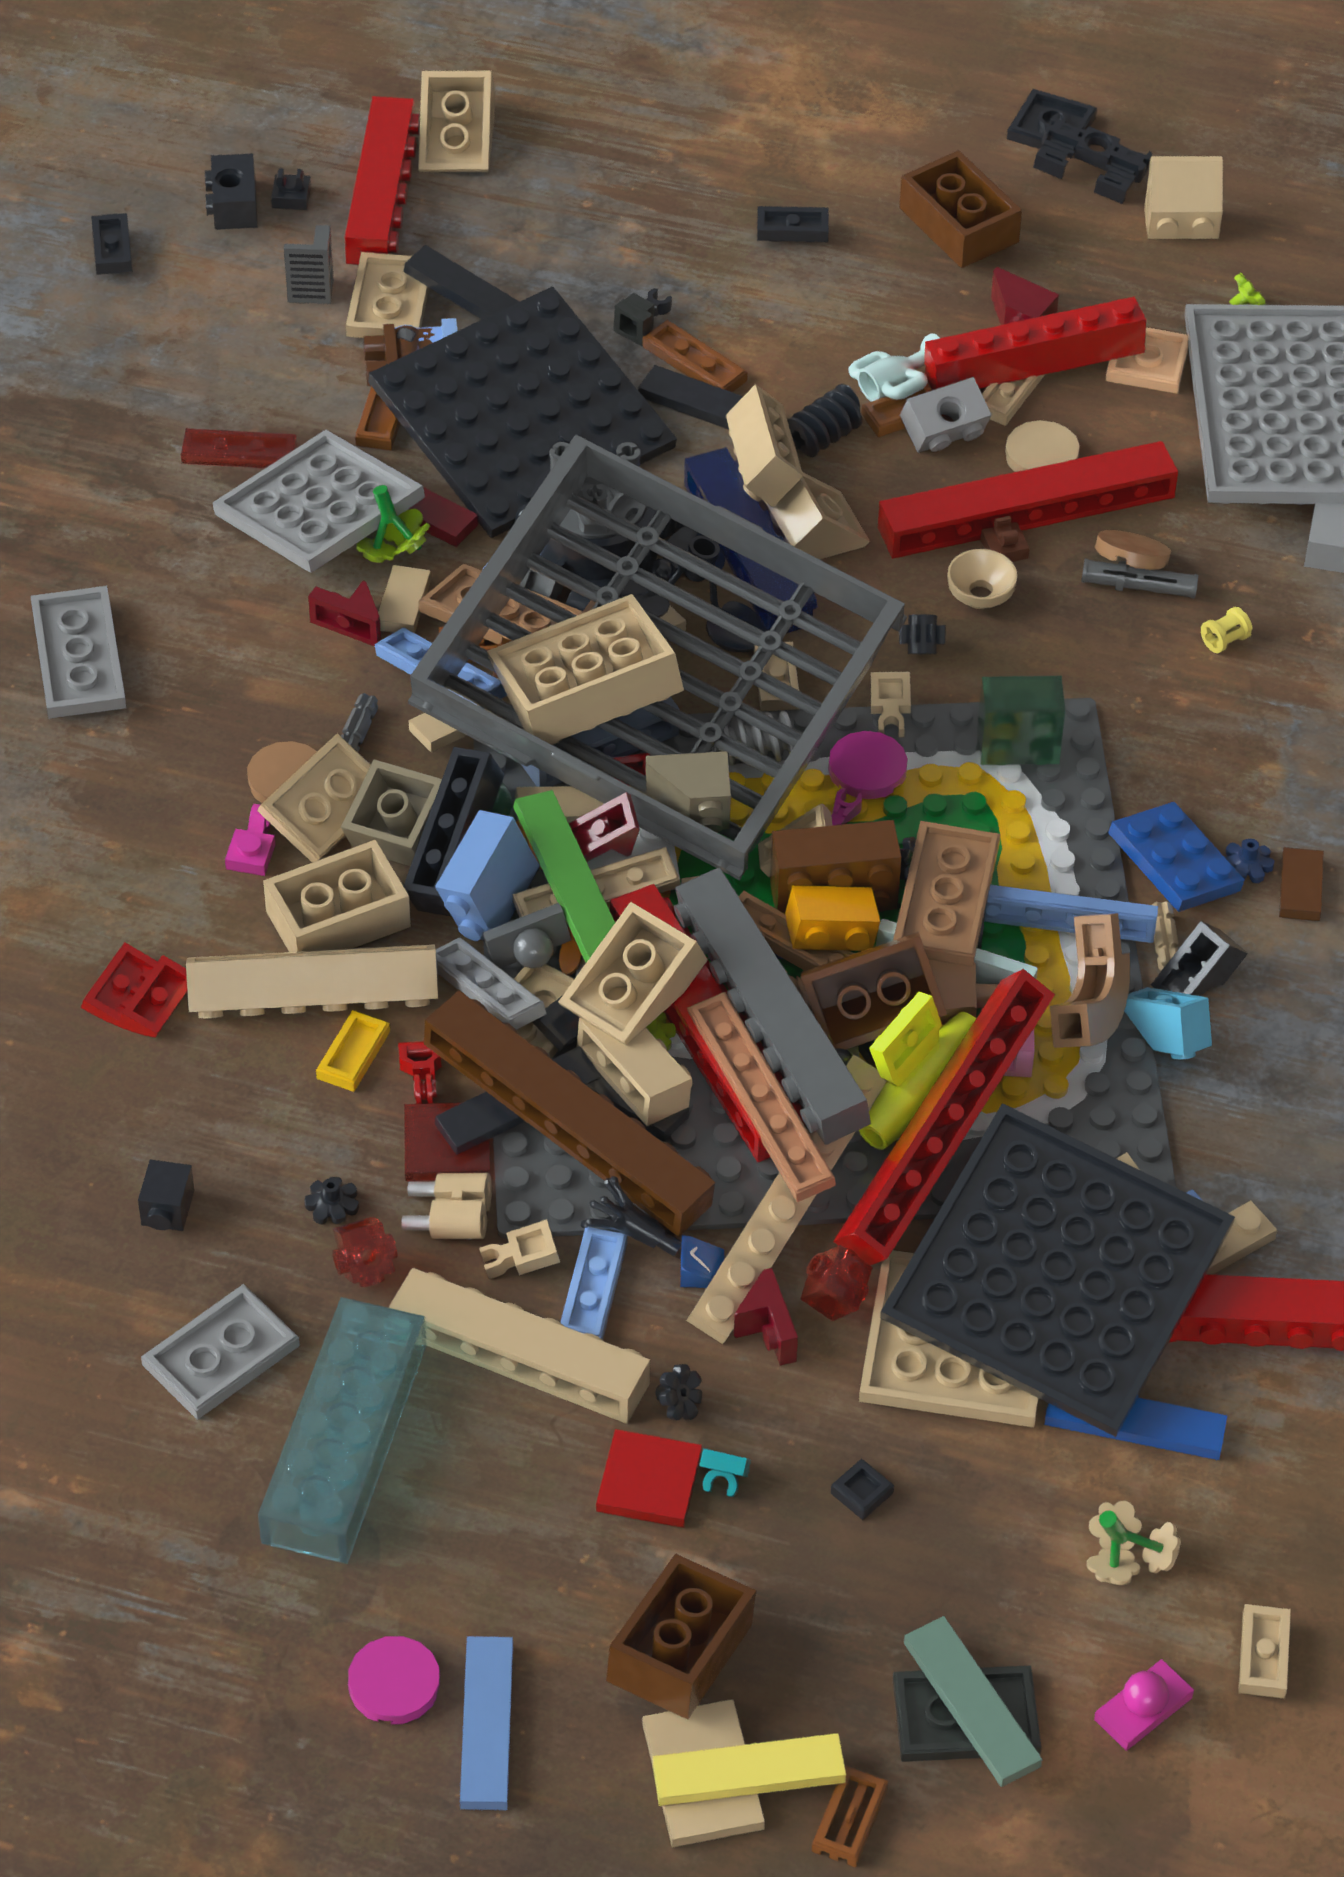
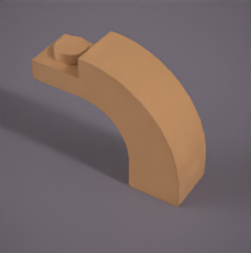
M1118 913L1074 917L1078 958L1077 980L1074 991L1066 1002L1050 1006L1054 1048L1093 1046L1103 1043L1113 1035L1122 1019L1130 985V953H1122Z

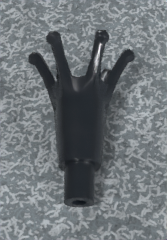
M616 1176L605 1179L606 1187L620 1206L614 1204L606 1196L601 1197L602 1204L592 1200L589 1206L604 1212L611 1217V1220L588 1218L587 1220H582L580 1226L582 1228L599 1227L621 1232L653 1249L657 1246L670 1255L675 1256L682 1241L665 1232L666 1228L637 1208L618 1184Z

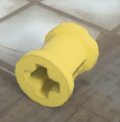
M1236 606L1227 610L1226 616L1216 621L1208 620L1201 625V636L1209 650L1217 654L1226 650L1227 644L1237 639L1245 640L1249 638L1252 631V624L1248 615Z

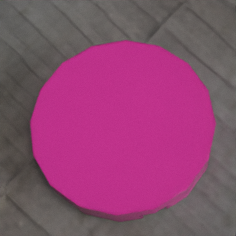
M855 732L839 739L830 751L828 772L832 782L838 788L839 785L842 788H847L846 794L857 798L858 794L861 793L863 799L881 798L893 793L894 788L899 784L901 786L905 781L908 758L904 748L892 737L881 732Z
M385 1636L369 1642L356 1653L348 1669V1689L355 1707L368 1719L379 1722V1719L391 1721V1724L410 1722L420 1718L427 1712L437 1698L440 1686V1672L433 1653L421 1642L404 1636Z

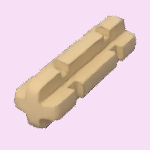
M1167 901L1152 904L1158 906L1154 943L1156 954L1159 956L1157 958L1158 968L1161 971L1177 952V947L1179 946L1175 920L1172 919L1174 916L1173 907Z

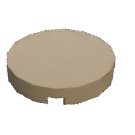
M1042 420L1026 422L1014 428L1007 437L1006 460L1009 467L1014 472L1078 459L1080 445L1077 437L1067 427L1058 423Z

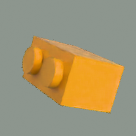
M792 885L785 917L793 949L864 951L873 948L880 925V918L872 887Z

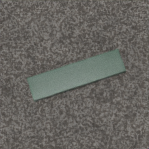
M944 1616L904 1636V1645L1001 1787L1041 1767V1756Z

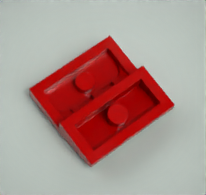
M124 942L83 999L81 1008L120 1028L156 1038L188 992L186 968L164 955L156 961Z

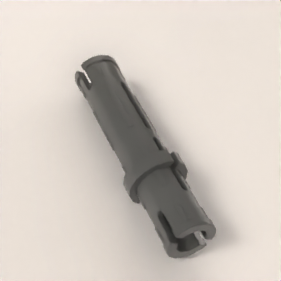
M1085 558L1081 582L1115 586V590L1123 591L1124 587L1187 596L1195 599L1198 574L1192 575L1161 569L1146 570L1130 567L1126 564V561L1119 560L1118 564Z

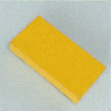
M352 1010L316 1069L317 1079L355 1092L388 1037L390 1023Z

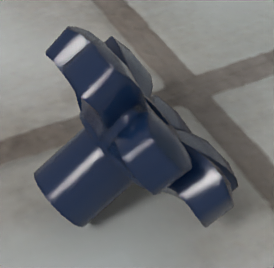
M1245 839L1242 841L1241 846L1232 842L1226 847L1225 853L1228 857L1225 858L1244 879L1249 875L1252 883H1260L1264 881V872L1269 873L1273 871L1274 860L1269 858L1271 850L1265 845L1259 846L1258 841L1255 839Z

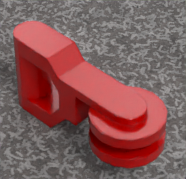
M424 1041L398 1043L400 1070L413 1076L416 1108L421 1107L422 1100H426L428 1107H432L433 1098H437L435 1071L441 1068V1057L424 1045ZM430 1057L426 1061H414L410 1059Z

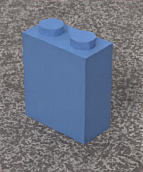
M479 810L435 888L442 898L445 908L456 922L459 932L464 937L473 941L484 940L483 932L509 922L516 910L513 903V894L527 890L540 865L513 817Z

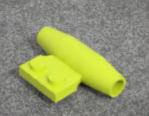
M918 992L908 1005L900 1011L899 1015L886 1030L876 1038L869 1049L879 1076L888 1082L883 1086L869 1110L871 1124L859 1129L861 1136L868 1144L876 1149L884 1150L901 1137L975 1022L976 1018L966 1012H959L942 1025L933 997Z

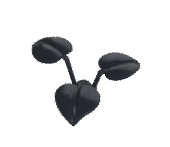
M687 526L676 531L667 540L669 543L720 569L724 567L725 555L720 545ZM672 562L676 571L668 580L669 583L674 585L683 573H685L688 579L695 582L705 580V578ZM629 580L619 595L620 598L633 594L643 610L659 618L664 616L670 607L668 599ZM709 581L710 602L713 606L721 609L718 605L717 585ZM729 601L723 605L721 610L764 632L769 631L763 620L750 607L736 601ZM707 620L706 631L708 636L719 647L733 652L754 651V644Z

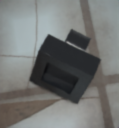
M279 168L277 174H275L271 195L272 208L307 210L311 190V177L306 176L302 169L297 170V175L284 174V168Z

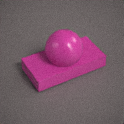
M1161 1659L1147 1671H1140L1131 1675L1125 1683L1124 1689L1095 1712L1094 1720L1127 1751L1191 1700L1194 1689Z

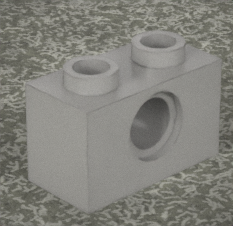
M974 377L908 398L900 413V417L917 453L931 449L932 452L940 451L949 446L952 441L962 438L965 441L973 440L984 433V429L992 416ZM941 415L951 417L954 422L944 420Z

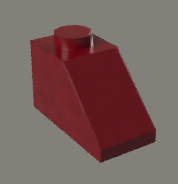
M996 267L993 271L991 299L1001 325L1057 313L1059 294L999 267Z

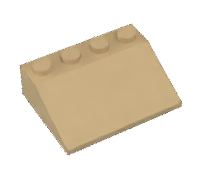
M633 594L487 651L488 657L524 730L551 745L579 732L591 730L597 725L619 716L629 715L639 708L664 701L670 696L684 691L675 652Z

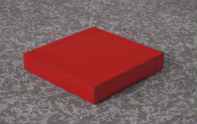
M615 1429L596 1501V1512L684 1528L702 1455V1445Z

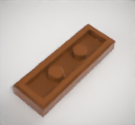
M666 320L643 337V348L688 377L730 392L735 391L747 382L748 372L669 320Z

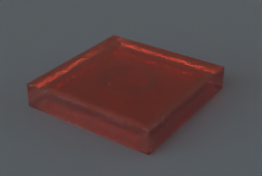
M461 1103L404 1104L405 1181L436 1180L438 1173H490L489 1139L456 1155L435 1125V1116Z

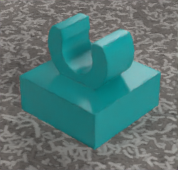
M703 1449L700 1467L712 1469L703 1479L704 1491L711 1492L714 1480L717 1477L723 1476L729 1483L726 1496L734 1497L739 1488L735 1475L748 1477L751 1460Z

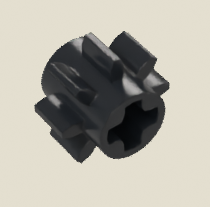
M908 615V625L903 624L899 631V644H908V654L935 655L937 654V645H944L946 642V625H937V615Z

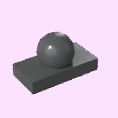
M559 903L483 932L490 960L500 969L516 962L531 969L541 968L552 957L554 947L571 941L564 912Z

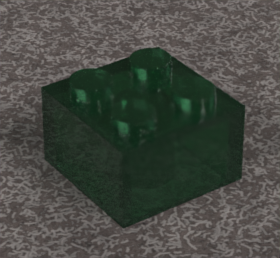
M1062 676L982 677L977 727L981 765L1059 764L1065 720Z

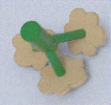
M1123 1500L1117 1502L1114 1506L1109 1502H1104L1099 1506L1100 1515H1095L1091 1518L1089 1530L1094 1536L1100 1537L1099 1543L1104 1549L1099 1551V1555L1091 1556L1087 1560V1568L1095 1573L1098 1581L1117 1585H1126L1131 1582L1132 1576L1140 1572V1565L1134 1562V1554L1128 1551L1134 1544L1145 1547L1143 1550V1560L1149 1563L1150 1572L1157 1574L1160 1570L1168 1571L1173 1567L1181 1545L1180 1538L1176 1536L1177 1528L1174 1524L1167 1522L1161 1529L1155 1528L1151 1532L1149 1539L1136 1534L1141 1530L1142 1524L1138 1518L1134 1517L1135 1510L1130 1502Z

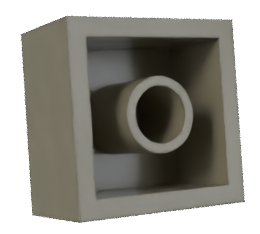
M374 759L341 826L352 848L376 840L387 860L411 866L442 779Z

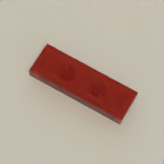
M186 428L181 450L182 464L267 468L296 449L297 436L296 434Z

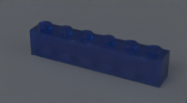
M727 447L685 458L684 485L689 493L714 506H721L762 527L763 531L785 542L781 535H776L769 512L767 510L763 511L759 502L752 499L743 488L744 481L738 470V460L734 461ZM718 543L735 577L784 602L790 600L799 584ZM814 592L801 610L813 616V610L817 608ZM750 602L767 631H769L778 616ZM792 624L787 633L800 630L801 628Z

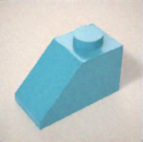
M1149 987L1128 994L1124 1011L1154 1051L1170 1053L1171 1058L1182 1060L1193 1058L1196 1056V1051L1212 1046L1208 997Z

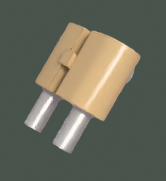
M438 1173L435 1182L408 1183L409 1196H435V1200H432L430 1215L403 1216V1230H430L432 1239H484L488 1222L486 1211L490 1209L492 1196L490 1173Z

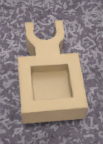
M871 672V714H881L878 720V732L884 734V727L886 725L895 724L899 728V737H904V717L900 713H911L910 672Z
M547 1220L507 1232L509 1243L503 1245L489 1244L479 1248L484 1262L497 1259L493 1263L484 1265L489 1279L503 1275L509 1268L516 1266L520 1276L560 1262Z

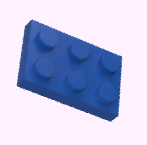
M1175 802L1118 819L1111 823L1108 834L1178 912L1241 891L1245 879Z

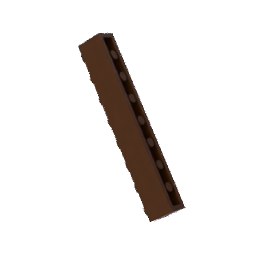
M458 990L425 1019L424 1045L601 1179L605 1180L616 1176L618 1184L634 1204L678 1237L712 1206L715 1181L711 1179L710 1175L703 1168L693 1166L681 1157L671 1144L661 1142L649 1133L639 1120L629 1118L617 1109L607 1096L597 1094L585 1085L575 1072L565 1070L553 1061L544 1049L539 1046H533L521 1037L512 1025L506 1022L502 1023L490 1014L480 1001L470 999Z

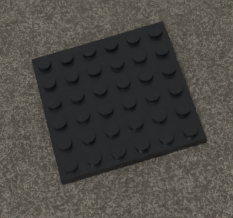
M553 286L369 373V384L468 510L478 514V523L490 538L513 527L516 522L517 510L530 502L531 493L536 481L550 468L549 452L551 448L553 449V445L558 442L569 444L573 437L578 435L617 455L616 448L620 444L632 442L637 445V449H640V465L676 447V436Z
M1002 1103L883 1306L880 1318L1117 1437L1232 1228L1235 1216Z

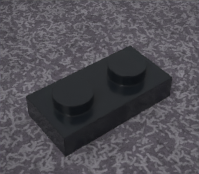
M758 206L757 241L828 242L829 207Z
M127 213L91 216L96 274L132 272Z

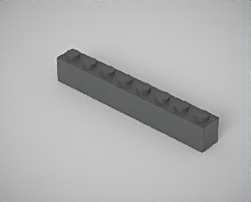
M718 867L676 886L679 904L674 906V911L678 921L683 928L688 926L693 932L691 934L692 939L697 941L703 953L707 954L711 961L709 962V967L717 984L725 983L729 990L727 991V996L737 1013L743 1012L747 1019L745 1020V1025L754 1042L758 1043L761 1041L765 1048L763 1054L772 1072L779 1071L784 1078L782 1079V1085L789 1100L792 1103L798 1101L801 1105V1117L810 1133L817 1131L823 1143L827 1145L870 1125L871 1121L866 1097L721 868Z

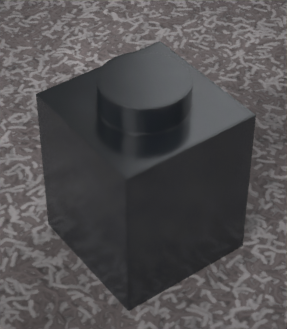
M149 1160L138 1198L142 1226H149L156 1230H184L195 1191L192 1165Z

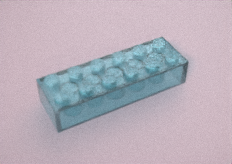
M340 1298L258 1513L262 1544L348 1564L427 1346L425 1316L348 1298Z

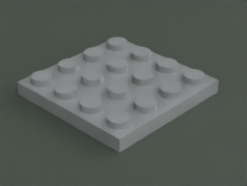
M324 430L212 504L215 515L312 573L375 530H378L381 514L373 494L375 487L379 485L387 486L397 515L424 499L425 495L423 485L328 430Z

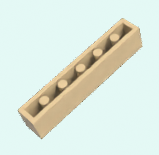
M435 944L187 958L186 961L189 1012H198L199 1018H218L223 1016V1010L239 1009L241 1016H257L265 1014V1008L281 1007V1013L295 1014L306 1012V1006L322 1005L323 1011L347 1010V1004L364 1003L365 1009H383L389 1007V1001L405 1000V1006L422 1007L430 1005V999H438Z
M412 1268L389 1306L390 1331L626 1424L630 1421L650 1384V1359L643 1357L639 1352L628 1348L622 1349L606 1343L591 1333L583 1334L563 1326L555 1319L542 1318L531 1314L514 1303H503L487 1297L475 1288H464L446 1281L436 1273H425Z

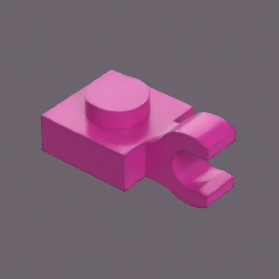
M253 804L248 829H235L225 858L227 870L265 876L275 848V837L268 834L271 823L257 811L260 804Z

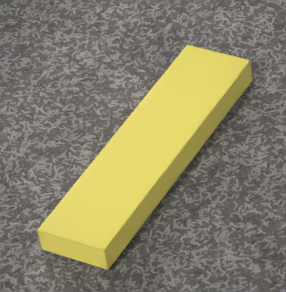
M838 1733L653 1756V1770L659 1806L846 1782V1771Z

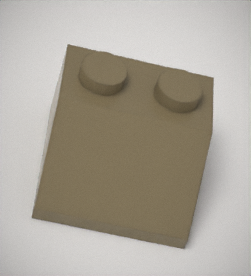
M727 751L646 756V795L716 833L722 829H729L731 791Z

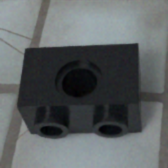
M253 153L211 155V170H205L206 192H212V194H205L207 216L214 215L215 230L258 228Z

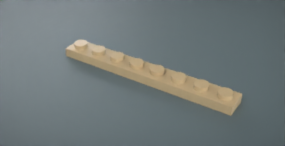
M853 1055L846 1067L866 1097L868 1109H870L887 1081L879 1076L876 1068ZM808 1131L830 1170L833 1169L855 1133L853 1132L825 1145L817 1131L813 1133ZM779 1172L686 1321L723 1344L734 1328L736 1310L762 1271L772 1267L816 1195L796 1202Z

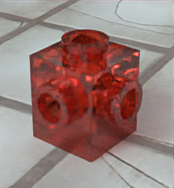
M373 1216L333 1228L338 1249L332 1250V1256L339 1275L345 1274V1277L353 1284L359 1283L360 1287H368L385 1281V1274L395 1272L392 1259L398 1258L397 1248L391 1233L385 1234L380 1220Z
M842 1245L826 1252L818 1253L807 1266L806 1273L808 1277L800 1300L831 1321L856 1312L868 1294L869 1286L867 1284L873 1267L860 1259L854 1251L844 1248Z

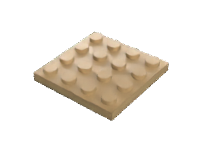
M893 1250L888 1259L883 1260L881 1263L860 1386L859 1402L1034 1427L1038 1403L1037 1397L880 1318L883 1306L914 1253Z

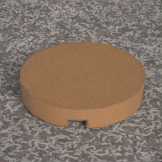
M1119 530L1099 532L1095 545L1096 551L1111 561H1117V557L1127 560L1126 564L1130 567L1146 570L1165 568L1171 555V550L1168 546L1157 540Z
M294 741L276 742L263 747L252 756L247 767L248 785L254 798L263 803L317 751L306 744Z

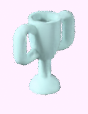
M933 333L927 335L921 344V351L907 358L905 356H890L886 352H872L854 361L849 366L850 376L858 380L863 394L870 401L886 396L895 400L904 399L922 390L927 385L926 374L915 369L925 365V341L939 339L940 337Z

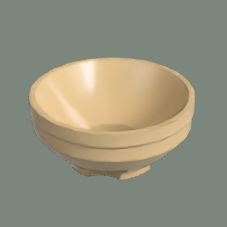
M973 549L959 554L951 561L947 574L948 586L953 596L960 602L975 609L991 608L1004 603L1012 596L1016 587L1017 571L1012 561L1003 554L988 549ZM976 587H984L989 589L991 594L986 597H977L970 591Z

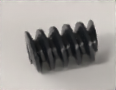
M837 385L834 390L826 392L823 397L817 398L812 404L805 406L803 410L787 418L795 449L801 450L809 457H815L820 450H826L830 443L838 442L841 436H847L852 429H857L861 426L860 401L849 385Z

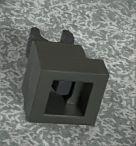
M658 288L650 290L647 299L632 293L615 305L613 331L642 346L643 337L653 329L654 317L671 311L672 296H668L664 300H657Z

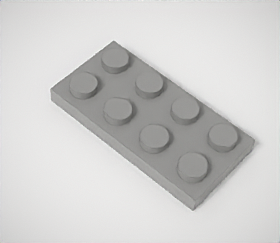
M107 586L31 596L48 719L126 708Z

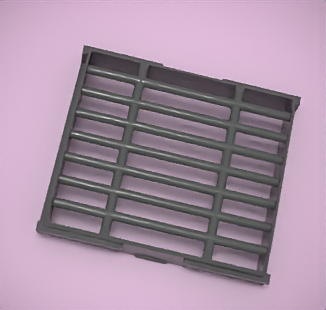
M575 435L410 675L412 695L408 700V704L526 767L532 765L604 804L625 792L631 794L640 828L715 868L720 867L724 873L740 881L748 869V856L758 844L868 672L891 628L899 632L907 619V616L904 615L905 603L763 531L762 527L721 506H714L596 444ZM587 475L656 510L657 512L648 526L640 528L579 496L578 493ZM572 509L632 540L636 544L627 556L621 558L561 527L560 524ZM670 519H673L799 584L790 600L784 602L669 543L659 536ZM552 539L616 573L609 584L601 588L540 556L549 540ZM651 550L778 616L772 628L764 632L639 566ZM530 568L596 602L592 609L620 599L619 595L629 580L758 646L751 660L743 662L645 611L665 639L739 677L732 689L724 693L679 669L684 690L719 708L712 720L705 724L663 701L652 703L642 707V709L699 738L690 753L710 752L714 746L721 751H727L729 755L774 778L763 796L730 779L731 798L754 809L743 827L730 821L729 829H722L716 833L645 795V775L572 736L564 738L553 745L541 740L524 730L511 704L458 677L468 659L496 673L488 657L487 650L478 646L489 629L511 640L531 634L530 631L499 616L510 598L556 623L577 616L520 586ZM815 592L873 622L862 642L801 611L812 593ZM794 624L853 655L843 672L783 642L782 639L791 625ZM775 655L833 685L823 703L762 672L771 656ZM752 685L814 716L803 734L743 703L742 701ZM734 715L793 746L794 748L782 765L723 734L722 732ZM616 718L597 725V727L652 756L683 754Z

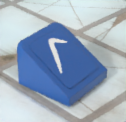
M682 1235L680 1287L707 1288L724 1261V1249L691 1236Z

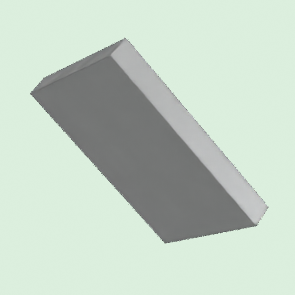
M243 1284L141 1356L142 1365L198 1420L298 1348L300 1343L299 1337Z

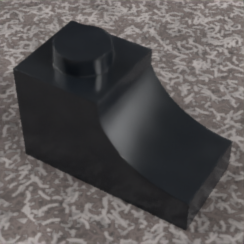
M1200 921L1151 983V986L1155 989L1201 996L1219 984L1224 985L1248 953L1220 929Z

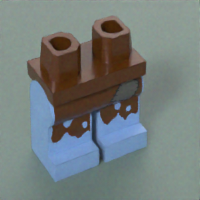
M456 318L441 319L440 327L416 328L412 325H401L395 328L394 324H383V335L364 336L367 386H371L368 382L370 372L457 332Z

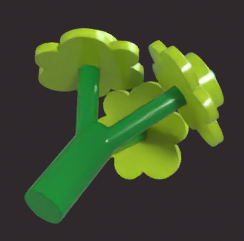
M379 485L375 487L373 494L381 514L376 537L374 539L363 538L357 542L356 550L363 552V557L376 563H382L385 560L391 561L395 555L404 551L411 554L415 550H420L422 544L427 540L424 534L430 528L428 523L422 527L419 526L423 521L422 513L417 509H408L397 515L387 486ZM385 538L389 542L394 541L397 545V548H395L392 545L385 544L383 539Z

